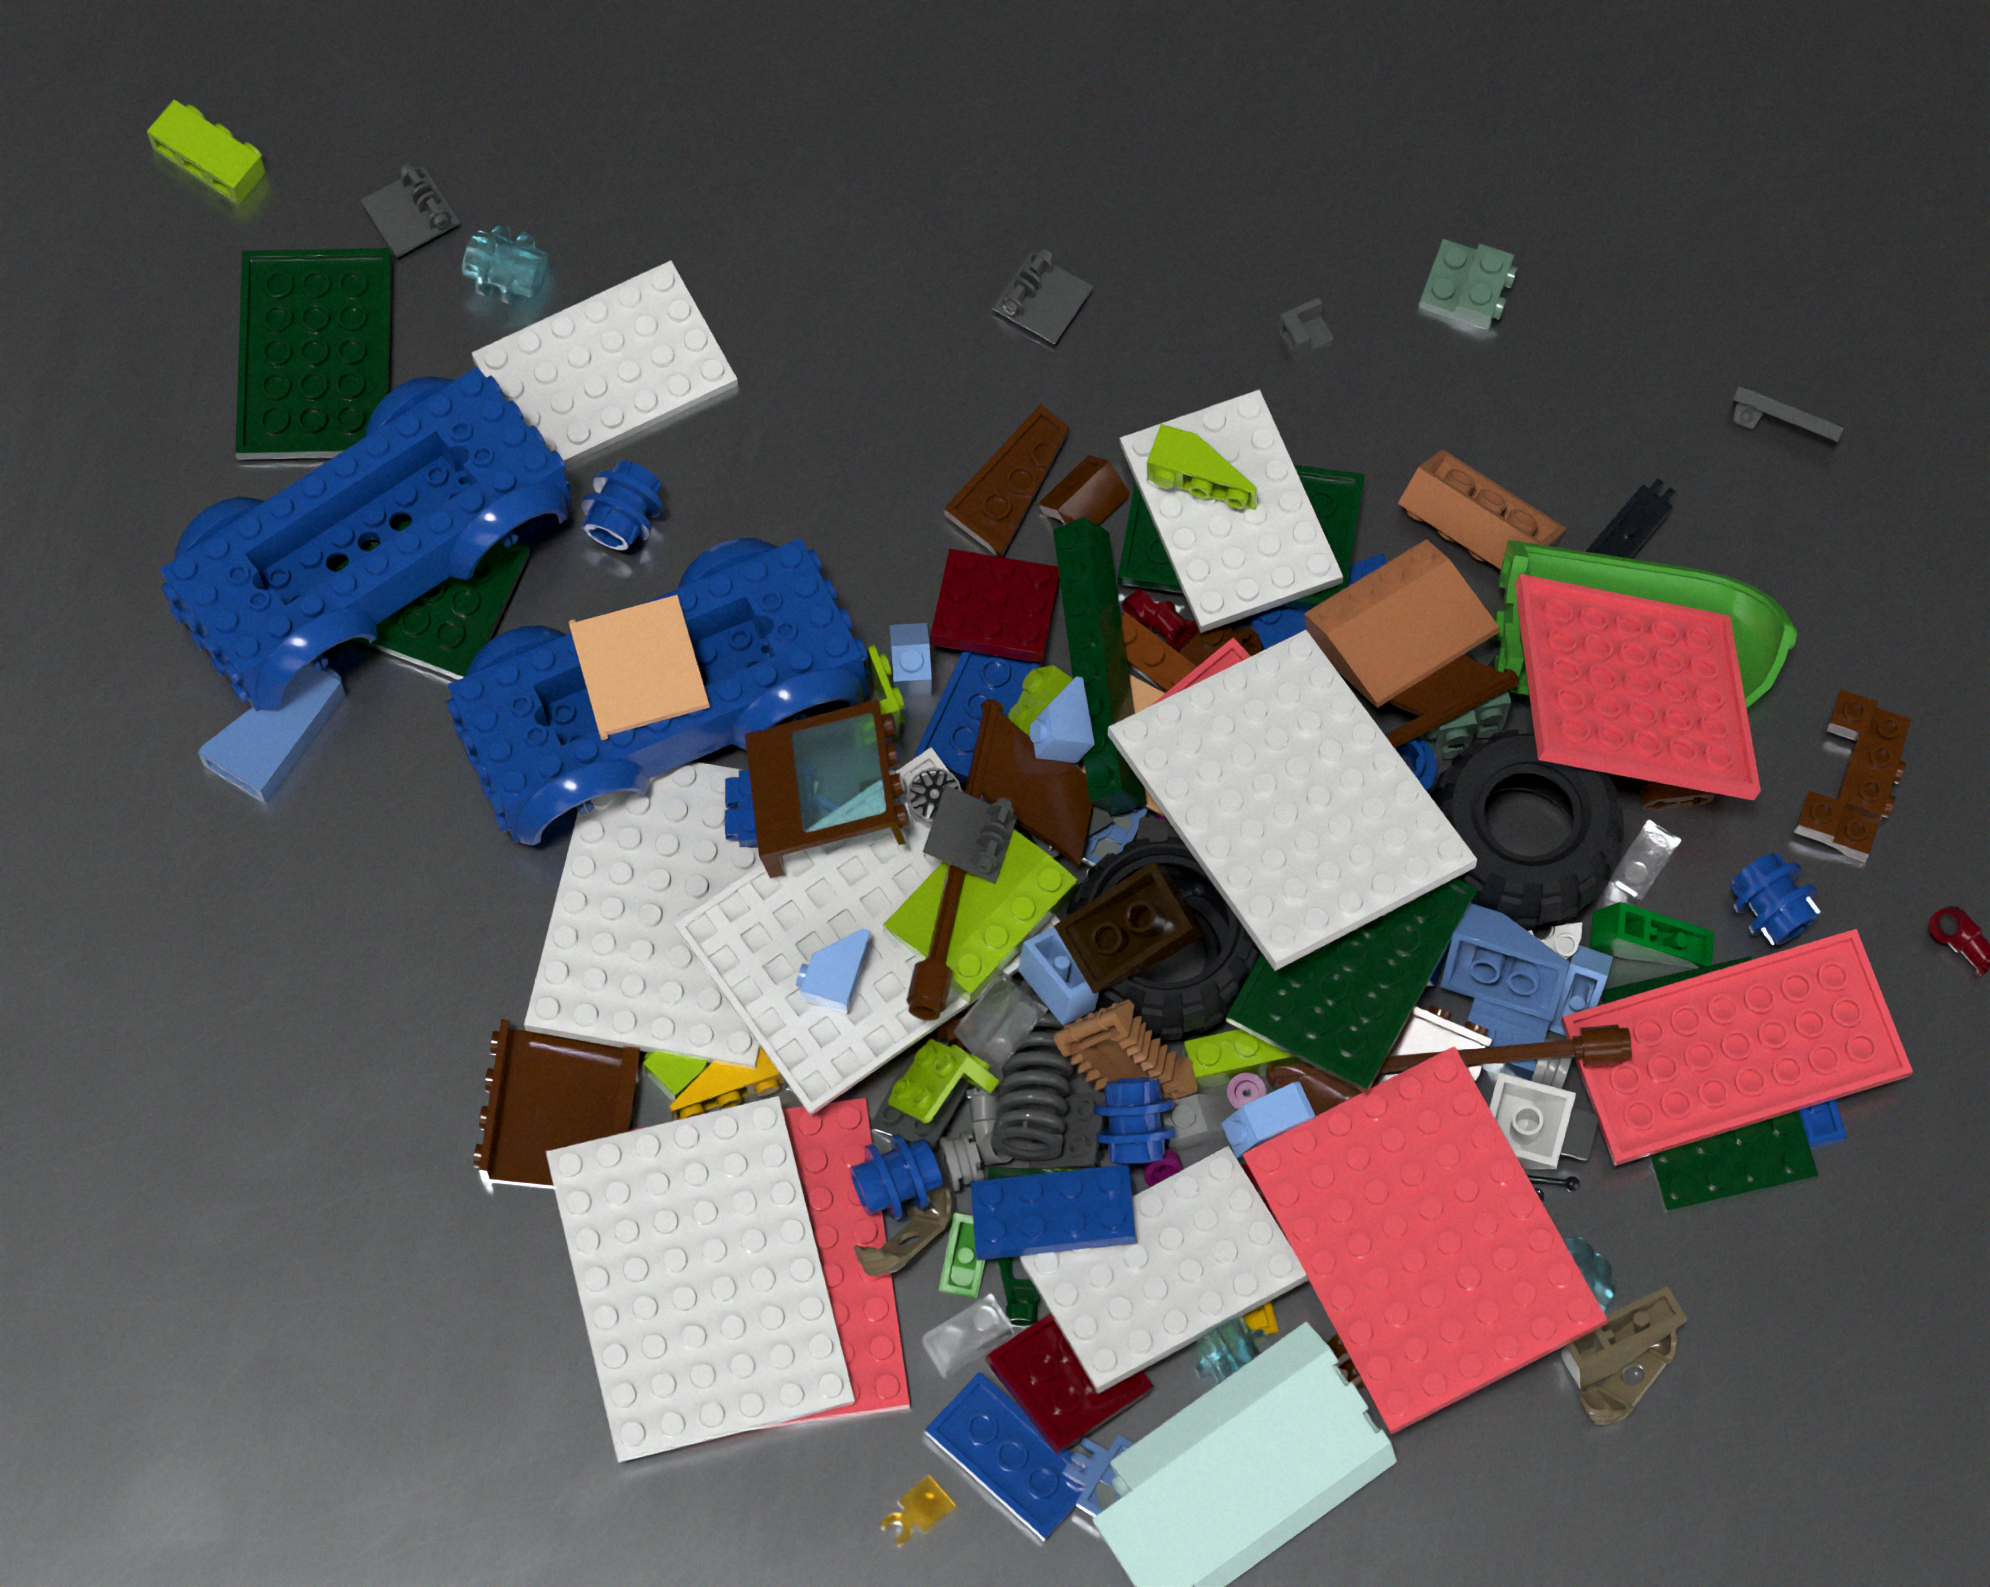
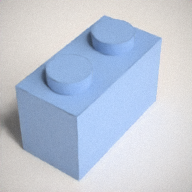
M1055 927L1023 942L1018 971L1062 1026L1095 1010L1099 992L1094 994L1091 991Z

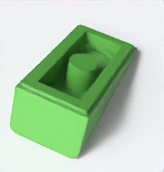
M954 1212L938 1291L977 1299L986 1260L977 1261L973 1215Z

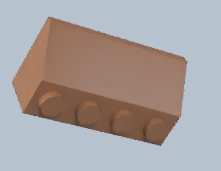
M1443 449L1417 468L1398 502L1399 505L1406 509L1410 517L1421 522L1426 521L1437 528L1440 536L1452 542L1457 541L1468 548L1469 553L1474 558L1493 564L1500 569V572L1507 540L1556 547L1567 531V528Z

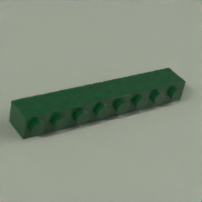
M1084 516L1053 529L1072 675L1073 679L1075 677L1083 678L1095 743L1083 756L1089 802L1115 816L1144 805L1147 801L1145 787L1108 736V727L1133 715L1134 708L1109 532Z

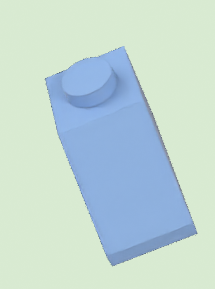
M927 623L889 625L893 688H899L902 698L932 696Z
M1075 677L1030 724V739L1034 744L1036 758L1077 763L1095 745L1082 677Z
M861 929L813 953L809 965L803 963L797 977L796 986L801 987V999L847 1014L871 942L870 931Z
M1578 945L1569 963L1554 1021H1550L1548 1030L1566 1036L1561 1023L1563 1016L1597 1007L1610 971L1613 956Z
M1300 1081L1243 1105L1223 1121L1221 1125L1236 1158H1242L1243 1153L1290 1129L1309 1122L1315 1117V1114Z

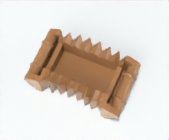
M1129 999L1120 1003H1113L1108 1008H1101L1096 1013H1089L1084 1018H1077L1074 1022L1064 1025L1062 1030L1054 1033V1041L1064 1057L1071 1056L1070 1065L1078 1064L1077 1073L1086 1072L1085 1082L1096 1081L1094 1091L1104 1089L1105 1092L1107 1081L1135 1077L1158 1078L1161 1096L1171 1098L1173 1101L1196 1093L1198 1090L1192 1067L1193 1062L1188 1057L1176 1059L1177 1050L1166 1053L1168 1045L1160 1046L1161 1038L1151 1040L1152 1030L1145 1031L1146 1022L1141 1023L1142 1016L1132 1018L1135 1005Z

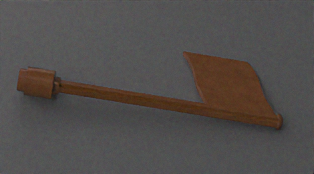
M1464 654L1389 700L1391 704L1419 717L1385 734L1392 746L1396 748L1511 688L1516 690L1519 687L1518 675L1512 669H1505L1504 673Z
M996 700L984 701L981 704L983 712L964 793L981 800L982 795L991 804L997 802L998 798L1010 800L1014 809L1013 815L1017 816L1015 823L1052 845L1078 868L1081 863L1093 805L1089 802L1086 775L1070 762L1036 758L1034 744L1030 737L1003 714L1002 704ZM948 864L928 957L914 965L906 1000L909 1005V1013L922 1020H936L940 1017V1013L946 1009L953 977V971L945 963V958L965 871L951 864Z
M1618 1024L1582 1027L1579 1030V1036H1573V1040L1457 1050L1465 1066L1574 1057L1575 1060L1582 1059L1583 1067L1622 1064V1060L1632 1058L1629 1028H1619ZM1441 1052L1388 1056L1378 1074L1404 1072ZM1270 1064L1266 1071L1267 1081L1272 1087H1275V1084H1277L1280 1089L1293 1082L1300 1081L1315 1117L1363 1093L1310 1064L1276 1067ZM1374 1080V1082H1373L1371 1088H1373L1374 1086L1377 1085V1083H1376L1375 1080Z

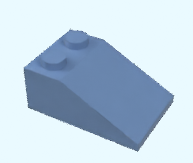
M1471 904L1453 934L1440 987L1553 1022L1570 962L1505 914Z
M1474 998L1467 1019L1489 1030L1486 1037L1494 1041L1492 1047L1544 1042L1550 1024L1548 1020ZM1537 1060L1483 1065L1482 1069L1530 1081Z

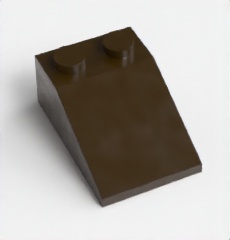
M1154 861L1054 925L1094 994L1174 955L1205 935L1166 867Z

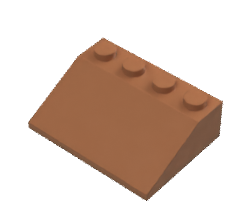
M1427 539L1304 613L1307 632L1334 668L1377 708L1500 632L1498 624L1450 559Z

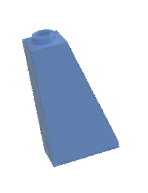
M308 663L287 685L283 692L282 705L275 710L260 709L257 712L252 707L206 742L198 751L203 765L266 804L346 696L341 683V677L328 667H322L320 671H315L313 666Z

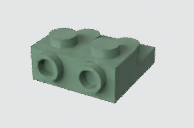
M1443 239L1421 296L1419 308L1489 330L1492 319L1500 320L1507 300V298L1501 297L1504 286L1511 288L1518 270V267L1512 265L1514 255L1480 243L1476 250Z
M1507 690L1423 733L1421 738L1431 747L1435 757L1441 755L1445 759L1456 757L1471 745L1474 735H1477L1478 738H1487L1503 730L1511 705L1509 691Z

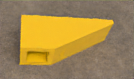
M761 1047L756 1069L713 1061L670 1105L672 1119L676 1121L705 1114L704 1111L718 1106L720 1109L735 1107L742 1102V1098L755 1093L759 1097L770 1095L779 1090V1085L784 1084L785 1080Z

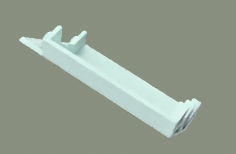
M1307 1321L1110 1461L1115 1474V1478L1111 1482L1122 1498L1092 1520L1135 1587H1225L1397 1462L1392 1444L1383 1429H1378L1366 1412L1369 1408L1354 1384L1348 1382L1336 1366L1338 1360L1334 1353Z

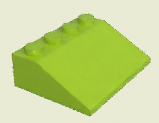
M1014 829L995 883L967 871L964 872L945 963L953 971L950 987L969 1004L1022 950L1023 942L1033 938L1077 890L1078 880L1047 852ZM944 861L883 924L886 930L921 961L928 957L948 868V863Z

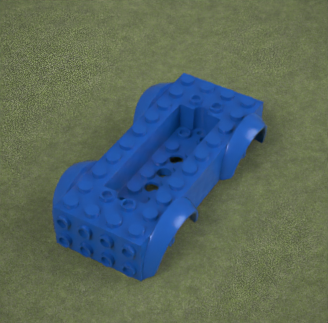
M476 366L456 380L425 376L405 382L386 395L375 408L366 426L365 438L267 501L247 497L225 499L207 507L190 522L176 546L174 560L159 569L165 583L160 588L170 602L168 608L173 617L180 625L186 622L191 629L188 633L200 651L205 648L211 654L209 660L221 677L227 674L232 681L230 687L241 703L248 700L256 712L260 709H277L282 705L283 692L289 682L308 663L313 666L315 671L321 670L320 664L323 668L326 667L328 659L324 657L323 652L352 638L364 637L371 643L377 639L376 624L450 576L465 580L472 577L478 561L499 539L505 547L511 546L510 541L513 544L516 543L518 536L512 529L527 520L545 513L556 514L559 523L568 518V509L572 507L568 491L572 488L563 472L567 469L564 460L557 451L553 450L550 452L545 447V440L534 425L527 426L523 421L524 416L513 400L507 402L504 399L502 389L493 376L490 375L486 378ZM406 514L412 519L410 526L402 531L391 528L390 522L395 520L396 515ZM368 540L380 542L379 546L371 551L361 549L362 544ZM338 555H344L349 559L348 565L338 572L327 568V562L330 558L333 560Z
M736 538L721 542L704 551L689 565L680 579L678 589L645 602L648 603L674 595L678 596L699 671L707 677L704 688L710 708L608 735L606 740H601L572 633L565 634L557 629L542 625L523 626L506 631L490 640L477 652L468 667L466 677L447 684L451 699L445 702L453 719L451 721L460 742L463 741L469 762L474 772L477 771L484 795L493 806V812L502 833L509 830L515 843L537 844L541 842L542 831L547 825L564 812L577 806L579 814H586L583 802L588 812H591L594 809V805L590 799L618 791H633L642 796L647 793L650 778L731 744L747 750L745 734L758 730L764 731L787 717H790L791 722L797 721L798 717L799 719L807 718L804 709L817 704L836 700L847 701L851 706L862 704L864 696L868 695L866 679L871 678L869 668L865 662V659H868V655L859 637L853 639L849 631L852 629V623L845 608H837L834 602L837 599V595L830 579H822L819 572L822 570V566L815 550H807L802 538L779 547L756 538Z

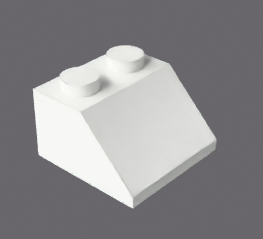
M1499 1073L1489 1109L1522 1168L1556 1169L1576 1093Z

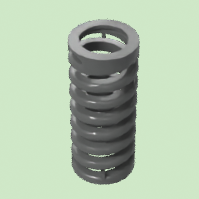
M1023 980L1016 985L1014 990L1013 1007L1011 1009L1013 1021L1008 1028L1010 1041H1008L1005 1047L1007 1060L1002 1066L1004 1079L999 1085V1095L1001 1098L996 1104V1114L998 1117L993 1123L991 1145L997 1151L1010 1157L1022 1160L1044 1161L1058 1157L1062 1150L1063 1135L1060 1134L1065 1130V1123L1059 1116L1064 1115L1068 1111L1067 1101L1062 1097H1065L1071 1091L1070 1082L1066 1078L1073 1073L1074 1066L1070 1065L1069 1059L1071 1056L1064 1057L1054 1041V1033L1063 1029L1062 1024L1037 994L1027 995V993L1034 990L1026 980ZM1015 1136L1028 1137V1142ZM1033 1138L1046 1144L1033 1143Z

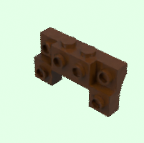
M1841 689L1826 731L1855 740V743L1852 747L1836 799L1808 791L1794 833L1825 843L1848 857L1865 862L1870 854L1882 816L1889 818L1896 796L1890 795L1893 782L1900 783L1906 767V762L1900 761L1911 719L1877 708L1878 701Z

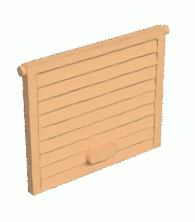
M677 595L578 622L576 620L569 621L601 740L608 739V735L710 708Z

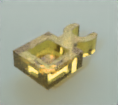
M928 1475L898 1500L899 1506L904 1511L901 1514L894 1513L886 1516L881 1523V1528L885 1531L893 1524L900 1525L903 1528V1533L894 1540V1544L900 1547L909 1541L911 1530L915 1526L925 1534L953 1511L955 1504L931 1476Z

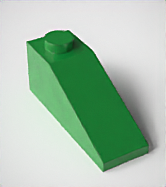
M1620 901L1593 912L1590 949L1623 959L1701 968L1712 965L1715 931Z

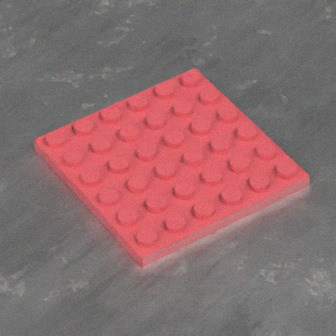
M1525 574L1518 576L1514 585L1538 760L1753 801L1756 799L1761 789L1730 615Z

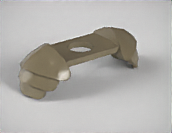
M943 1184L939 1188L926 1192L928 1200L926 1208L919 1210L915 1204L914 1207L909 1208L907 1216L912 1221L880 1249L868 1246L858 1247V1245L853 1247L858 1261L869 1276L880 1277L900 1270L906 1265L908 1260L946 1229L955 1212L953 1207L954 1199L946 1185ZM919 1236V1239L911 1244L900 1245L903 1240L909 1237Z
M1676 1329L1617 1373L1609 1376L1601 1387L1592 1384L1581 1392L1579 1399L1586 1414L1595 1425L1613 1424L1632 1414L1636 1409L1634 1406L1665 1366L1670 1364L1675 1358L1678 1349ZM1639 1367L1644 1370V1378L1640 1383L1627 1385L1622 1381L1624 1372L1629 1368Z

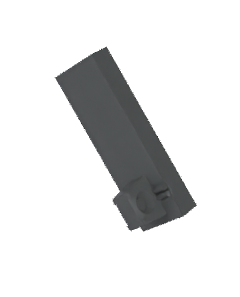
M1739 385L1733 399L1738 401L1733 421L1750 429H1754L1764 412L1837 442L1844 429V426L1743 385Z

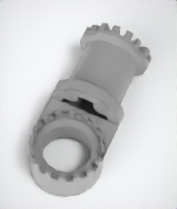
M995 1087L991 1094L981 1089L979 1091L978 1088L966 1090V1098L970 1099L972 1118L969 1130L975 1131L976 1147L979 1151V1157L982 1158L980 1161L985 1162L984 1165L989 1166L1009 1162L1013 1158L1001 1152H998L997 1156L991 1145L993 1123L998 1117L996 1114V1104L998 1102L999 1087Z

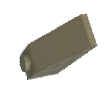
M1665 1286L1606 1314L1608 1324L1561 1347V1357L1581 1390L1617 1373L1687 1321V1317L1669 1287Z

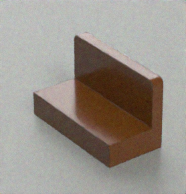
M1088 455L1038 503V506L1044 515L1059 519L1064 525L1084 516L1099 525L1129 496L1130 492L1109 460Z

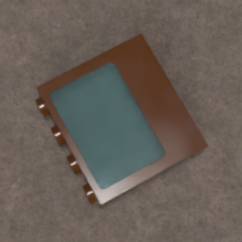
M879 699L773 726L764 731L758 730L745 734L758 853L770 878L785 875L783 855L878 830L891 828L898 845L906 844L904 828L910 826V821L905 804L900 802V797L905 796L906 793L900 773H896V766L901 765L900 753L897 744L892 743L891 736L897 735V729L892 713L885 714Z

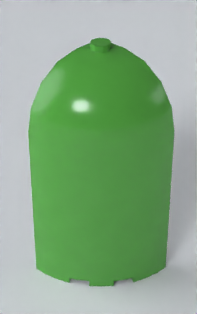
M1507 540L1498 588L1505 589L1503 611L1497 610L1494 618L1500 628V632L1494 635V640L1501 641L1499 655L1495 657L1494 665L1495 669L1504 673L1505 669H1512L1518 675L1519 687L1516 690L1513 688L1509 689L1510 693L1529 695L1514 585L1520 574L1730 615L1746 708L1751 706L1772 687L1785 662L1788 649H1792L1795 645L1797 637L1796 627L1793 626L1787 612L1774 598L1754 586L1726 575L1689 567Z

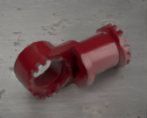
M1137 589L1122 600L1121 604L1124 612L1128 613L1143 626L1146 625L1152 631H1159L1167 639V644L1173 649H1180L1181 646L1184 647L1185 642H1190L1188 638L1192 639L1193 636L1191 634L1196 632V624L1192 620H1186L1179 615L1171 601H1162L1157 604L1142 589Z
M1946 906L1936 911L1929 922L1930 932L1933 937L1939 942L1948 943L1956 953L1961 952L1976 968L1975 974L1978 978L1987 973L1990 969V943L1981 934L1983 931L1981 927L1977 926L1965 911L1957 906ZM1944 914L1952 915L1958 922V930L1954 935L1945 933L1941 928L1940 920Z

